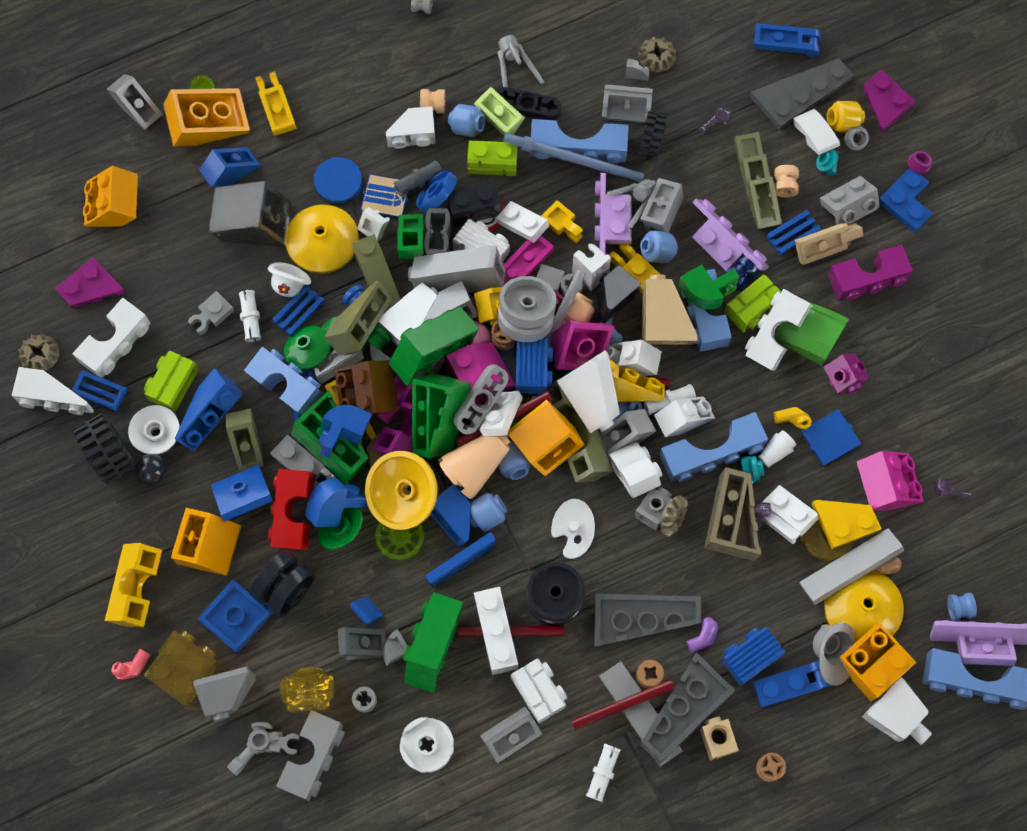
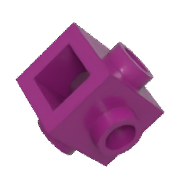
M855 353L842 354L824 366L829 376V383L837 393H856L863 388L861 384L869 380L865 365L858 359Z

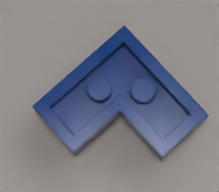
M909 168L879 198V204L912 232L916 233L933 214L915 199L927 187L929 181Z

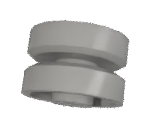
M520 276L511 279L503 286L499 298L498 325L505 335L519 342H535L543 339L550 333L556 309V293L551 285L533 276Z

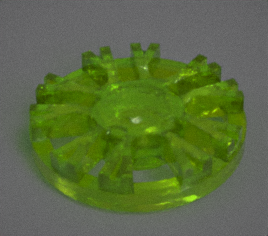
M379 522L375 532V539L379 550L390 559H410L422 547L424 541L422 525L398 530L388 529ZM416 527L419 528L418 531H415L411 534L409 533L410 530ZM380 531L388 532L389 536L380 535ZM413 536L420 537L418 544L411 542L410 538ZM390 540V544L383 548L380 541ZM409 543L414 549L410 551L405 545ZM394 545L396 547L393 553L391 554L389 553V550ZM403 547L406 554L397 555L398 549Z

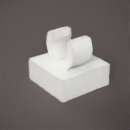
M368 207L363 211L357 229L366 236L375 234L377 241L382 239L390 219L388 217L383 218L379 215L380 211H374Z

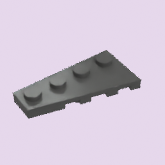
M836 59L750 92V97L778 130H781L791 123L794 117L807 112L852 81L854 74L840 59Z
M595 594L594 647L701 623V596Z
M696 653L640 745L661 764L734 693L735 689Z

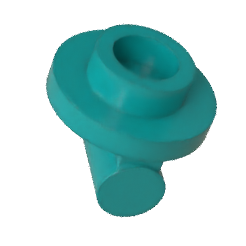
M831 149L820 154L817 158V168L822 172H826L828 176L836 175L837 151Z
M756 456L741 458L743 472L751 474L752 483L759 482L760 476L765 475L762 460L757 461Z

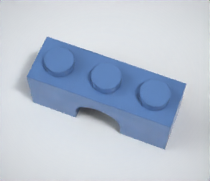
M715 269L706 270L712 280L717 279ZM687 300L686 312L697 334V341L694 344H698L699 352L728 347L732 337L726 315L712 316L705 309L698 308Z
M262 347L244 371L270 391L279 382L287 380L286 390L280 399L303 415L324 395L319 390L321 384L310 376L307 379L301 376L303 371L292 362L288 366L282 361L285 357L275 349L269 352Z

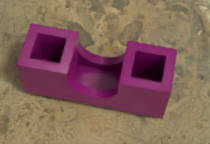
M899 245L879 251L874 260L877 272L874 273L864 272L859 267L856 258L832 265L828 277L838 301L843 299L851 301L859 298L863 293L870 292V294H875L882 291L884 287L890 285L898 287L905 284L913 270L903 246Z
M412 384L406 388L398 402V406L404 413L402 427L399 430L384 427L372 447L381 457L394 451L412 452Z

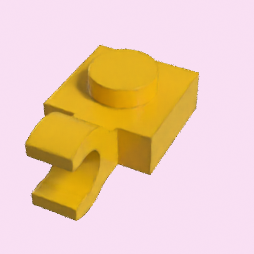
M558 200L541 215V217L547 219L549 228L557 235L565 231L567 236L575 243L583 237L581 234L582 228L573 222L575 214Z

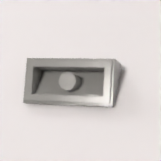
M524 707L481 734L480 737L496 763H499L541 736L542 732L531 713Z

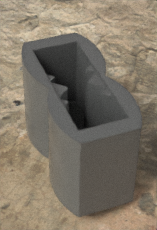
M429 208L425 219L427 230L424 239L425 255L450 252L451 223L449 211L443 208Z

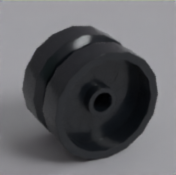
M288 550L281 551L266 564L254 580L249 592L260 604L268 602L267 609L279 619L286 616L298 605L311 588L316 577V573L305 564L297 566L298 559Z
M548 562L533 572L527 584V605L536 619L550 626L564 625L572 621L580 613L585 597V587L579 572L572 566L562 562ZM556 591L560 592V595L557 597L551 595V593L554 594Z

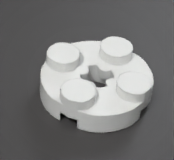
M418 718L409 723L404 729L401 737L400 752L404 761L411 768L421 773L435 772L449 762L454 752L453 736L450 729L443 722L434 718ZM423 738H426L428 741L434 740L435 743L432 745V751L420 750L419 747L423 745L421 741Z

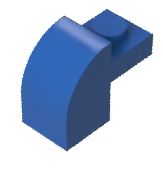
M351 405L337 406L327 412L321 425V429L324 431L318 444L322 445L320 455L329 458L339 437L359 445L372 414Z
M330 478L321 482L310 494L305 516L315 527H336L340 524L343 508L366 507V496L359 487L351 484L344 486L337 478Z

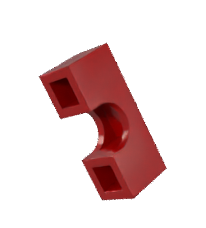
M278 469V475L275 476L273 484L274 490H276V497L271 505L273 526L269 528L268 540L271 542L270 547L308 551L311 525L296 522L292 516V508L298 500L309 499L315 486V473L302 470Z

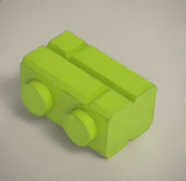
M469 141L468 174L500 176L505 174L506 176H516L518 146L505 142Z
M762 275L727 303L724 312L742 332L745 333L750 328L753 331L758 328L763 315L770 313L773 308L770 305L775 294L777 292L781 293V291L773 285L766 275Z
M168 351L166 356H162L159 359L156 367L158 371L154 378L147 380L144 391H146L145 396L150 402L176 412L199 368L194 361Z

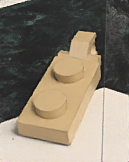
M843 223L796 239L795 243L799 262L805 265L848 249L852 240L863 237L862 227L857 225V223L850 225Z

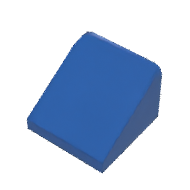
M367 597L350 604L352 611L368 628H371L383 617V613Z

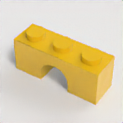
M142 543L123 544L105 621L125 627H144L150 601L142 599L141 591L146 579L157 574L162 553L161 549Z

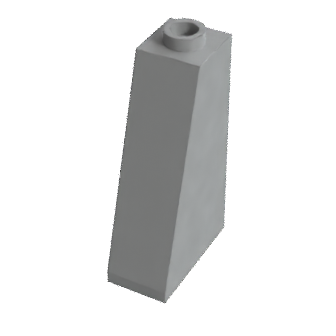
M491 245L414 257L413 266L409 267L408 278L414 288L423 282L428 288L434 287L438 292L462 281L468 292L477 293L489 288L503 287L506 271L497 246Z

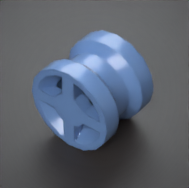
M971 592L959 597L955 594L948 596L947 605L952 621H959L963 617L968 619L976 618L977 607Z

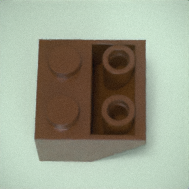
M390 360L366 361L335 370L339 406H355L371 413L372 416L399 411L393 370L389 365Z

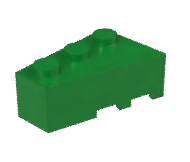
M461 307L452 311L446 310L433 320L427 319L414 329H406L400 336L401 340L389 365L408 387L412 384V378L423 370L426 374L432 371V364L439 359L444 358L447 361V355L471 345L479 331V327Z
M434 592L430 601L425 600L420 614L424 617L421 624H415L412 638H414L413 645H407L404 652L403 661H406L404 684L435 693L437 677L440 669L443 670L449 645L451 646L461 617L462 601Z

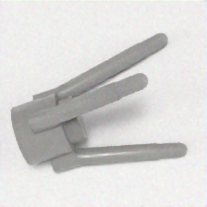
M507 35L501 38L498 43L500 50L497 52V55L500 59L503 87H508L505 58L509 61L516 60L517 64H521L520 55L539 83L543 85L544 80L524 52L522 45L518 44L514 35Z
M645 179L638 184L633 183L630 186L607 192V196L610 197L632 191L634 198L642 202V205L628 225L629 228L634 226L643 213L656 182L654 180Z

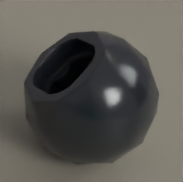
M146 454L137 461L135 474L142 484L154 486L163 477L168 466L161 456Z

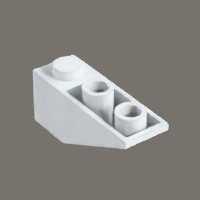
M18 368L12 396L20 406L31 409L35 406H42L44 409L52 412H59V409L69 410L70 413L75 415H84V412L93 413L92 407L84 399L44 370Z

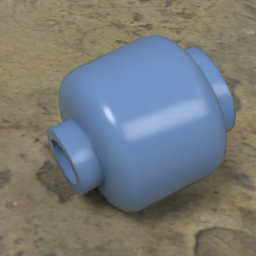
M458 104L449 113L448 124L451 125V129L456 135L475 137L484 129L485 115L477 106Z
M649 231L640 244L642 256L645 260L652 263H669L678 251V245L674 236L663 231Z
M511 441L508 444L510 450L500 462L498 468L504 477L517 480L528 474L532 464L517 445Z
M486 493L471 502L470 523L474 528L479 526L483 531H488L505 520L507 508L499 495L496 494L494 496L491 493Z

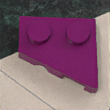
M882 70L864 84V93L870 101V109L877 118L878 130L881 133L915 103V100Z
M94 257L55 288L73 309L84 306L89 302L102 301L103 297L113 294L120 296L125 293L124 289Z

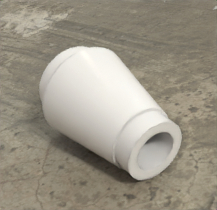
M782 430L779 434L775 433L758 458L769 468L794 451L793 448L797 444Z

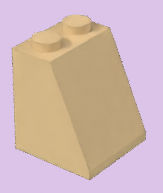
M650 275V278L646 279L642 285V340L648 344L692 345L697 341V334L672 279H666V275Z

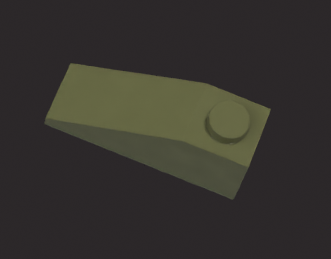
M374 234L353 242L352 247L367 286L369 287L374 281L379 280L392 297L391 302L384 311L385 313L401 299Z
M379 280L374 281L335 319L324 336L339 355L357 352L362 349L391 302L392 297Z

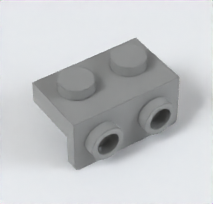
M861 176L820 197L821 206L835 216L836 225L843 223L849 225L880 207L877 188Z

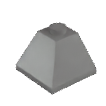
M246 666L194 680V687L205 717L213 719L214 722L229 719V714L237 712L255 683L256 676Z

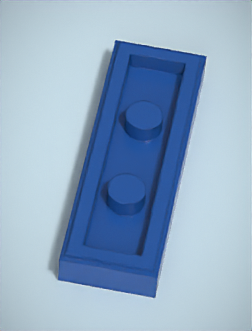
M491 532L425 575L431 588H435L496 547V539Z

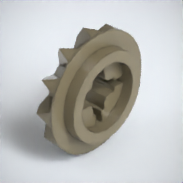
M653 36L652 39L645 40L639 48V61L643 67L646 66L650 71L662 72L674 64L676 49H674L672 42L666 41L664 37L658 39ZM655 48H657L658 51L661 52L660 60L658 59L656 54H653Z
M43 333L41 335L31 334L29 339L23 340V345L18 349L19 361L24 368L47 371L55 365L59 357L57 343L52 337L46 336ZM32 348L41 349L45 358L39 355L34 357L35 354Z
M676 496L664 508L660 519L661 532L663 534L671 536L681 527L685 514L688 511V502L684 497Z

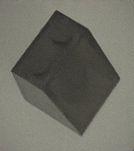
M266 181L216 187L211 220L209 222V233L222 242L285 246L291 201Z

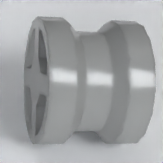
M411 0L412 12L420 10L424 11L425 14H431L433 0Z

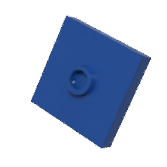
M259 464L211 484L223 521L273 501Z

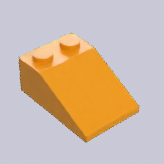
M239 88L170 90L163 104L174 147L198 146L250 132Z

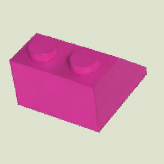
M494 343L468 345L447 355V364L453 377L471 382L469 392L485 368L490 365H499L508 374V383L502 392H507L516 387ZM492 374L490 377L493 381L500 379L498 374ZM486 384L483 386L490 392L493 391V389L488 387ZM480 393L475 397V405L477 406L487 401L486 393Z

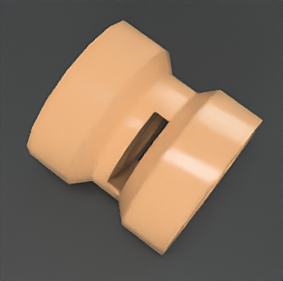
M421 89L420 107H432L433 111L437 114H445V90L438 89L436 92H431L429 89Z
M781 165L775 168L774 178L777 182L774 186L777 196L793 197L798 194L799 185L796 180L799 177V169L796 166Z

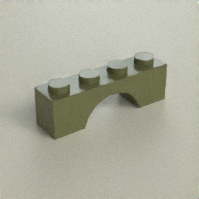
M558 380L552 383V386H547V391L552 398L550 403L576 428L585 444L567 459L575 482H595L613 472L599 431L597 429L592 433L589 432L558 384Z

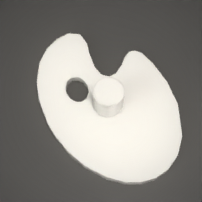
M570 499L562 503L556 511L552 521L551 535L553 538L563 535L567 537V544L563 549V556L565 558L576 559L587 552L593 541L595 522L592 511L585 502L580 499ZM576 536H580L582 539L579 544L574 543Z

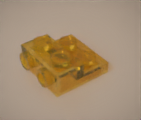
M174 630L158 651L160 654L145 672L144 676L188 707L197 695L193 681L211 676L220 663L214 659L217 654L204 645L200 649L193 643L196 639L184 630L181 634Z

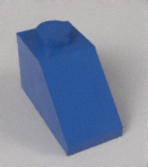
M248 147L213 149L199 170L212 188L232 185L256 170L260 164Z
M453 484L437 497L430 515L457 547H460L469 540L471 503L467 500L468 497L461 492L463 489Z

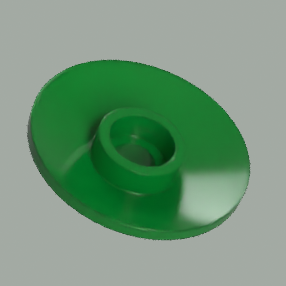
M306 326L297 330L289 337L284 347V357L287 363L290 364L292 362L302 371L321 365L329 356L332 347L324 338L327 331L318 326Z
M358 507L343 508L339 526L319 527V543L328 550H337L349 544L356 537L362 526L363 516Z

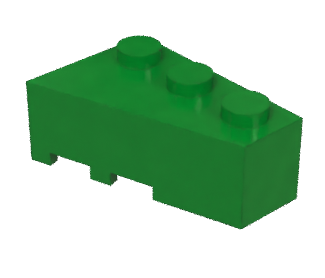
M439 374L412 378V453L430 459L453 451L458 429L453 422L454 415L467 397L471 382Z
M328 390L294 422L291 435L347 485L365 468L368 456L360 443L357 445L339 437L329 458L320 455L322 445L318 444L324 431L321 429L323 418L327 412L337 407L333 400V395Z

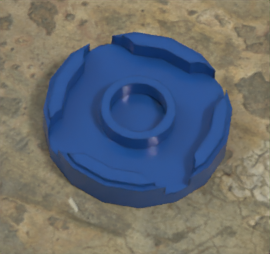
M343 157L331 158L324 161L317 168L314 174V186L324 201L331 204H345L349 202L348 200L353 197L355 198L362 188V174L353 161Z
M448 170L438 173L429 181L428 185L430 187L427 191L421 190L417 197L416 206L423 213H427L429 208H437L453 191L457 183V177Z

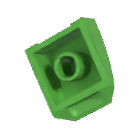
M812 304L813 306L801 327L790 322L780 324L776 328V340L822 366L849 319L827 308Z

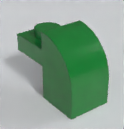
M423 214L399 215V228H397L399 259H414V257L425 256Z
M700 265L681 276L678 287L694 306L701 309H715L722 305L724 296L735 291L740 276L735 269H732L717 279L712 280L703 265Z

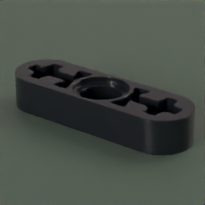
M500 87L496 90L501 97L507 96L508 100L506 101L522 116L540 120H557L561 115V103L555 97L508 87ZM515 98H517V106H514ZM531 100L534 106L530 109H525L521 106V102ZM538 103H541L540 111H538ZM549 106H554L552 112H547Z

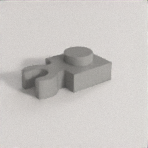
M216 291L198 307L201 314L190 317L188 323L191 327L198 322L202 323L197 332L199 335H203L207 332L208 325L211 322L217 327L234 312V309Z

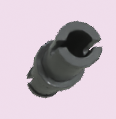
M434 160L419 170L414 169L408 176L393 183L395 185L394 188L400 196H403L416 187L422 188L425 186L426 182L442 172V168Z

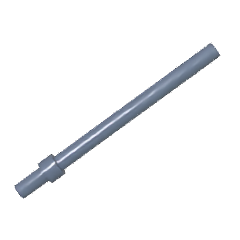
M505 132L503 142L519 146L523 151H536L637 182L643 181L644 173L534 141L532 137L524 136L523 138Z

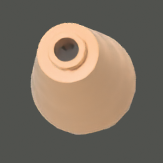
M482 435L442 456L438 460L441 462L439 465L452 483L464 487L461 492L469 499H473L509 452L510 447L508 444L511 441L507 435L490 437Z

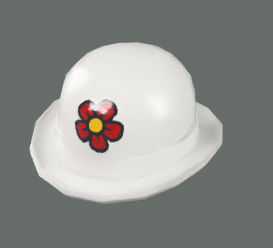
M280 262L273 263L268 267L269 272L272 273L271 286L276 293L282 296L295 297L300 293L304 285L311 284V279L306 272L292 264Z

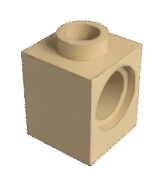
M715 717L705 721L706 726H703L700 732L710 761L735 754L739 751L729 719L721 721L720 717ZM718 730L724 734L725 742L723 744L713 742L711 738L713 731Z

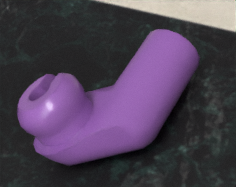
M704 618L701 621L702 630L700 636L686 641L691 653L711 646L714 643L718 632V624L713 618Z

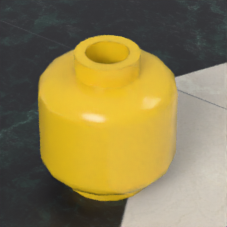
M837 101L827 112L828 125L835 132H847L852 127L861 126L865 120V113L856 101Z

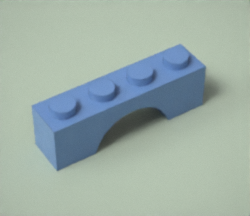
M532 119L531 137L534 138V141L590 158L608 161L609 163L626 162L629 125L604 123L602 129L595 136L588 139H574L565 135L555 120ZM532 150L530 152V156L538 159L556 158Z
M756 412L731 422L729 439L719 448L702 450L692 446L684 439L661 448L659 456L670 481L678 480L679 483L691 479L693 477L692 474L702 471L705 474L717 468L716 465L723 462L727 465L738 461L741 455L749 453L751 456L763 451L768 438Z
M934 648L927 652L922 684L930 685L931 690L946 692V689L957 691L956 695L972 698L973 695L983 697V701L999 704L1000 701L1010 703L1012 708L1026 710L1027 669L1012 666L1006 669L997 681L987 682L973 677L965 669L960 654Z

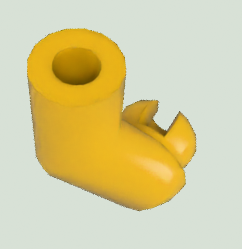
M797 407L773 412L776 424L789 421L800 429H808L812 424L810 416Z

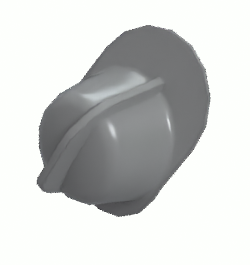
M839 622L832 626L827 624L821 625L820 630L814 636L813 650L819 657L820 673L824 681L829 685H840L849 678V674L839 658L854 644V631L847 623Z

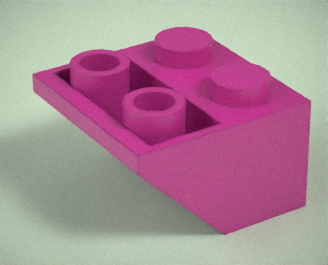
M880 451L856 461L869 505H871L873 510L887 511L924 502L922 486L917 481L914 471L915 464L909 453Z

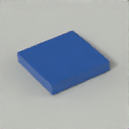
M232 580L199 616L198 620L238 654L273 613L255 600L235 580Z

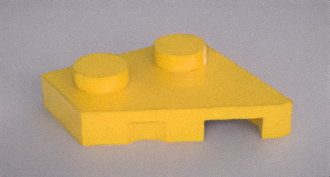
M823 500L812 502L814 511L818 513V520L831 549L877 533L882 529L871 505Z

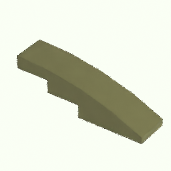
M759 132L735 136L734 142L757 229L782 225L773 176L770 177L766 154H763Z

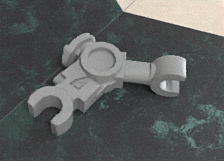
M267 722L252 723L253 732L248 737L247 748L234 758L227 768L237 776L255 754L258 755L264 752L280 753L282 749L289 755H297L298 751L288 748V743L291 740L299 741L300 737L293 733L282 737L283 732L268 733L265 729L272 730L273 727Z

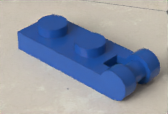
M756 23L753 49L806 54L808 57H817L820 53L818 42L821 39V32L817 29ZM802 39H806L808 43L802 42Z
M819 661L752 682L760 708L832 686L822 678ZM814 672L817 682L810 684L807 674Z

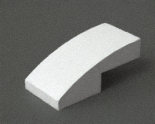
M815 109L793 118L794 126L806 136L807 145L818 155L840 146V142L831 127Z

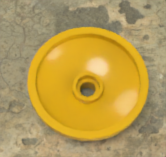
M315 205L299 212L290 222L285 237L287 251L294 263L308 272L317 274L331 273L347 265L354 257L352 243L359 240L358 229L352 217L344 210L332 205ZM318 230H324L323 234H316Z
M408 451L390 452L379 458L368 473L365 484L366 501L373 516L383 525L398 530L416 527L428 518L435 506L437 499L435 475L429 464L420 456ZM408 486L411 487V493H410V494L407 492V487H408Z
M872 570L824 599V611L830 626L842 622L852 627L855 644L878 622L893 636L903 620L904 604L902 596L893 581L884 574ZM869 600L872 603V607H865L863 601Z

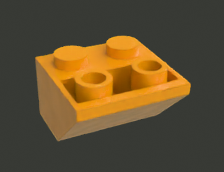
M112 165L88 180L84 187V193L86 194L83 215L85 216L84 226H124L136 219L138 174Z
M548 400L544 401L508 430V435L524 456L544 476L585 445L576 428Z
M186 508L171 559L177 565L227 576L241 525L229 520L223 521V518L211 513Z
M879 622L839 657L852 682L871 702L883 694L916 663Z

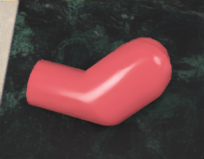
M139 649L133 661L126 663L116 662L112 666V674L121 680L137 677L142 672L151 655Z

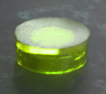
M204 75L195 77L190 83V89H215L212 79Z

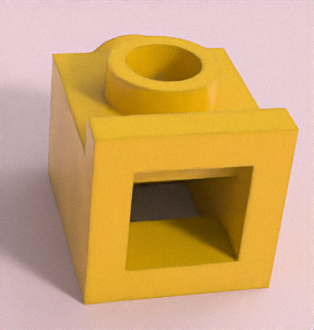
M503 287L489 288L474 293L480 323L490 322V325L493 326L498 321L499 298Z

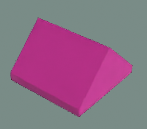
M579 321L566 322L551 333L555 367L557 369L575 370L606 350L607 352L614 326Z

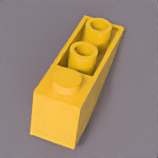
M609 359L618 402L664 400L665 385L659 380L640 375L634 369H626Z

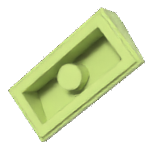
M492 87L474 103L485 115V119L503 135H505V132L514 135L525 119Z

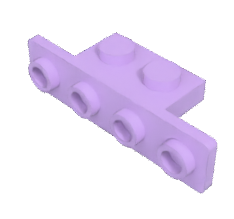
M601 173L600 181H595V196H600L599 203H595V218H599V226H595V240H599V249L605 254V243H630V228L628 227L630 223V195L607 196L606 173Z
M695 199L693 201V204L708 220L692 237L725 271H729L743 255L759 270H767L769 266L765 263L766 257L758 250L753 251L748 246L749 240L741 233L736 234L731 229L732 223L724 216L719 217L714 212L716 208L707 199H704V201Z
M935 621L930 639L931 641L957 642L958 652L963 664L1015 666L1017 658L1014 644L1027 645V624Z

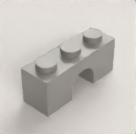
M311 710L300 736L313 743L315 748L314 756L310 762L304 765H297L287 761L276 787L307 801H310L312 796L316 797L322 785V782L319 781L323 771H328L333 761V756L330 754L334 745L339 746L345 733L342 730L343 725L336 720Z

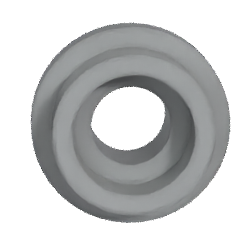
M861 126L852 127L845 134V143L852 150H861L869 141L867 130ZM857 133L858 140L854 142L853 136Z

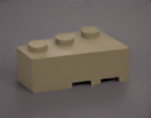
M725 468L719 475L704 546L705 549L752 561L761 556L757 535L758 525L754 512L755 502L751 474Z

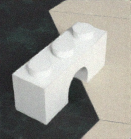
M785 289L781 293L777 292L770 304L773 306L769 315H763L758 324L760 330L757 336H752L745 347L748 350L746 353L747 357L773 371L776 370L787 351L786 348L779 345L775 340L776 328L784 322H790L801 327L813 306Z
M124 298L106 316L116 328L114 336L108 341L101 342L89 335L72 353L79 363L101 378L113 371L115 363L121 356L129 353L132 344L138 337L145 335L151 324L144 313Z
M500 587L475 592V603L492 675L518 669V662Z

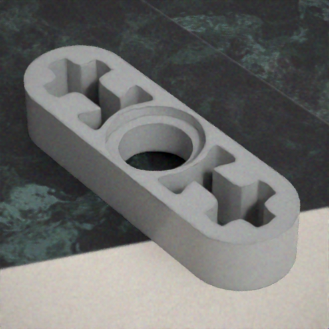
M490 365L485 368L454 415V425L460 432L471 434L478 429L508 383V374L499 365ZM492 374H498L500 379L493 381L490 377ZM486 384L488 387L493 389V391L490 392L483 386ZM480 393H486L487 401L481 406L475 405V397ZM470 406L478 412L477 415L469 409ZM464 417L471 420L469 425L462 422Z

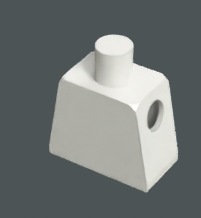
M902 677L893 683L862 716L870 724L898 742L903 741L910 734L922 745L932 734L921 723L929 713L927 708Z

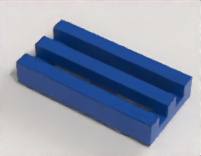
M808 210L767 234L766 238L780 256L796 247V239L821 231L822 228L815 224L816 221L813 217L809 216ZM803 220L806 221L798 227L794 228L793 230L789 231L788 233L784 234L780 238L776 240L774 239L780 234L799 224ZM808 227L811 228L808 232L780 247V244Z
M305 285L300 293L293 297L272 320L289 336H292L325 303V300L321 296L319 297L314 290L312 291L308 285ZM304 299V301L287 317V315ZM314 299L316 302H315V303L297 320V322L289 329V328H288L289 324H290L296 317H298V316L303 312V310L310 304V302Z
M84 370L81 371L71 390L79 397L117 413L120 410V404H123L125 400L124 396L129 392L126 387ZM86 378L119 393L115 395L83 381ZM82 387L101 396L114 400V403L108 402L94 395L79 390V388Z

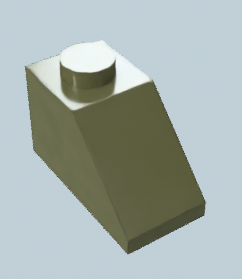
M251 408L226 414V429L238 471L247 470L258 464L260 467L264 466L258 432Z

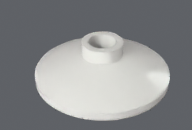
M158 405L148 406L138 411L131 419L128 428L129 439L133 446L144 454H161L168 451L176 443L174 438L180 425L176 415L168 408ZM154 430H160L158 436H152Z

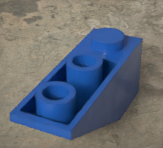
M215 368L197 388L174 438L176 441L193 451L196 450L243 395L232 379Z

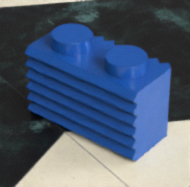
M547 338L535 342L517 341L516 391L527 394H543L547 391V386H552V371H547V362H552L553 347H548Z
M756 627L744 636L747 641L738 646L735 642L723 651L726 656L721 661L740 687L786 653L767 627L761 631Z

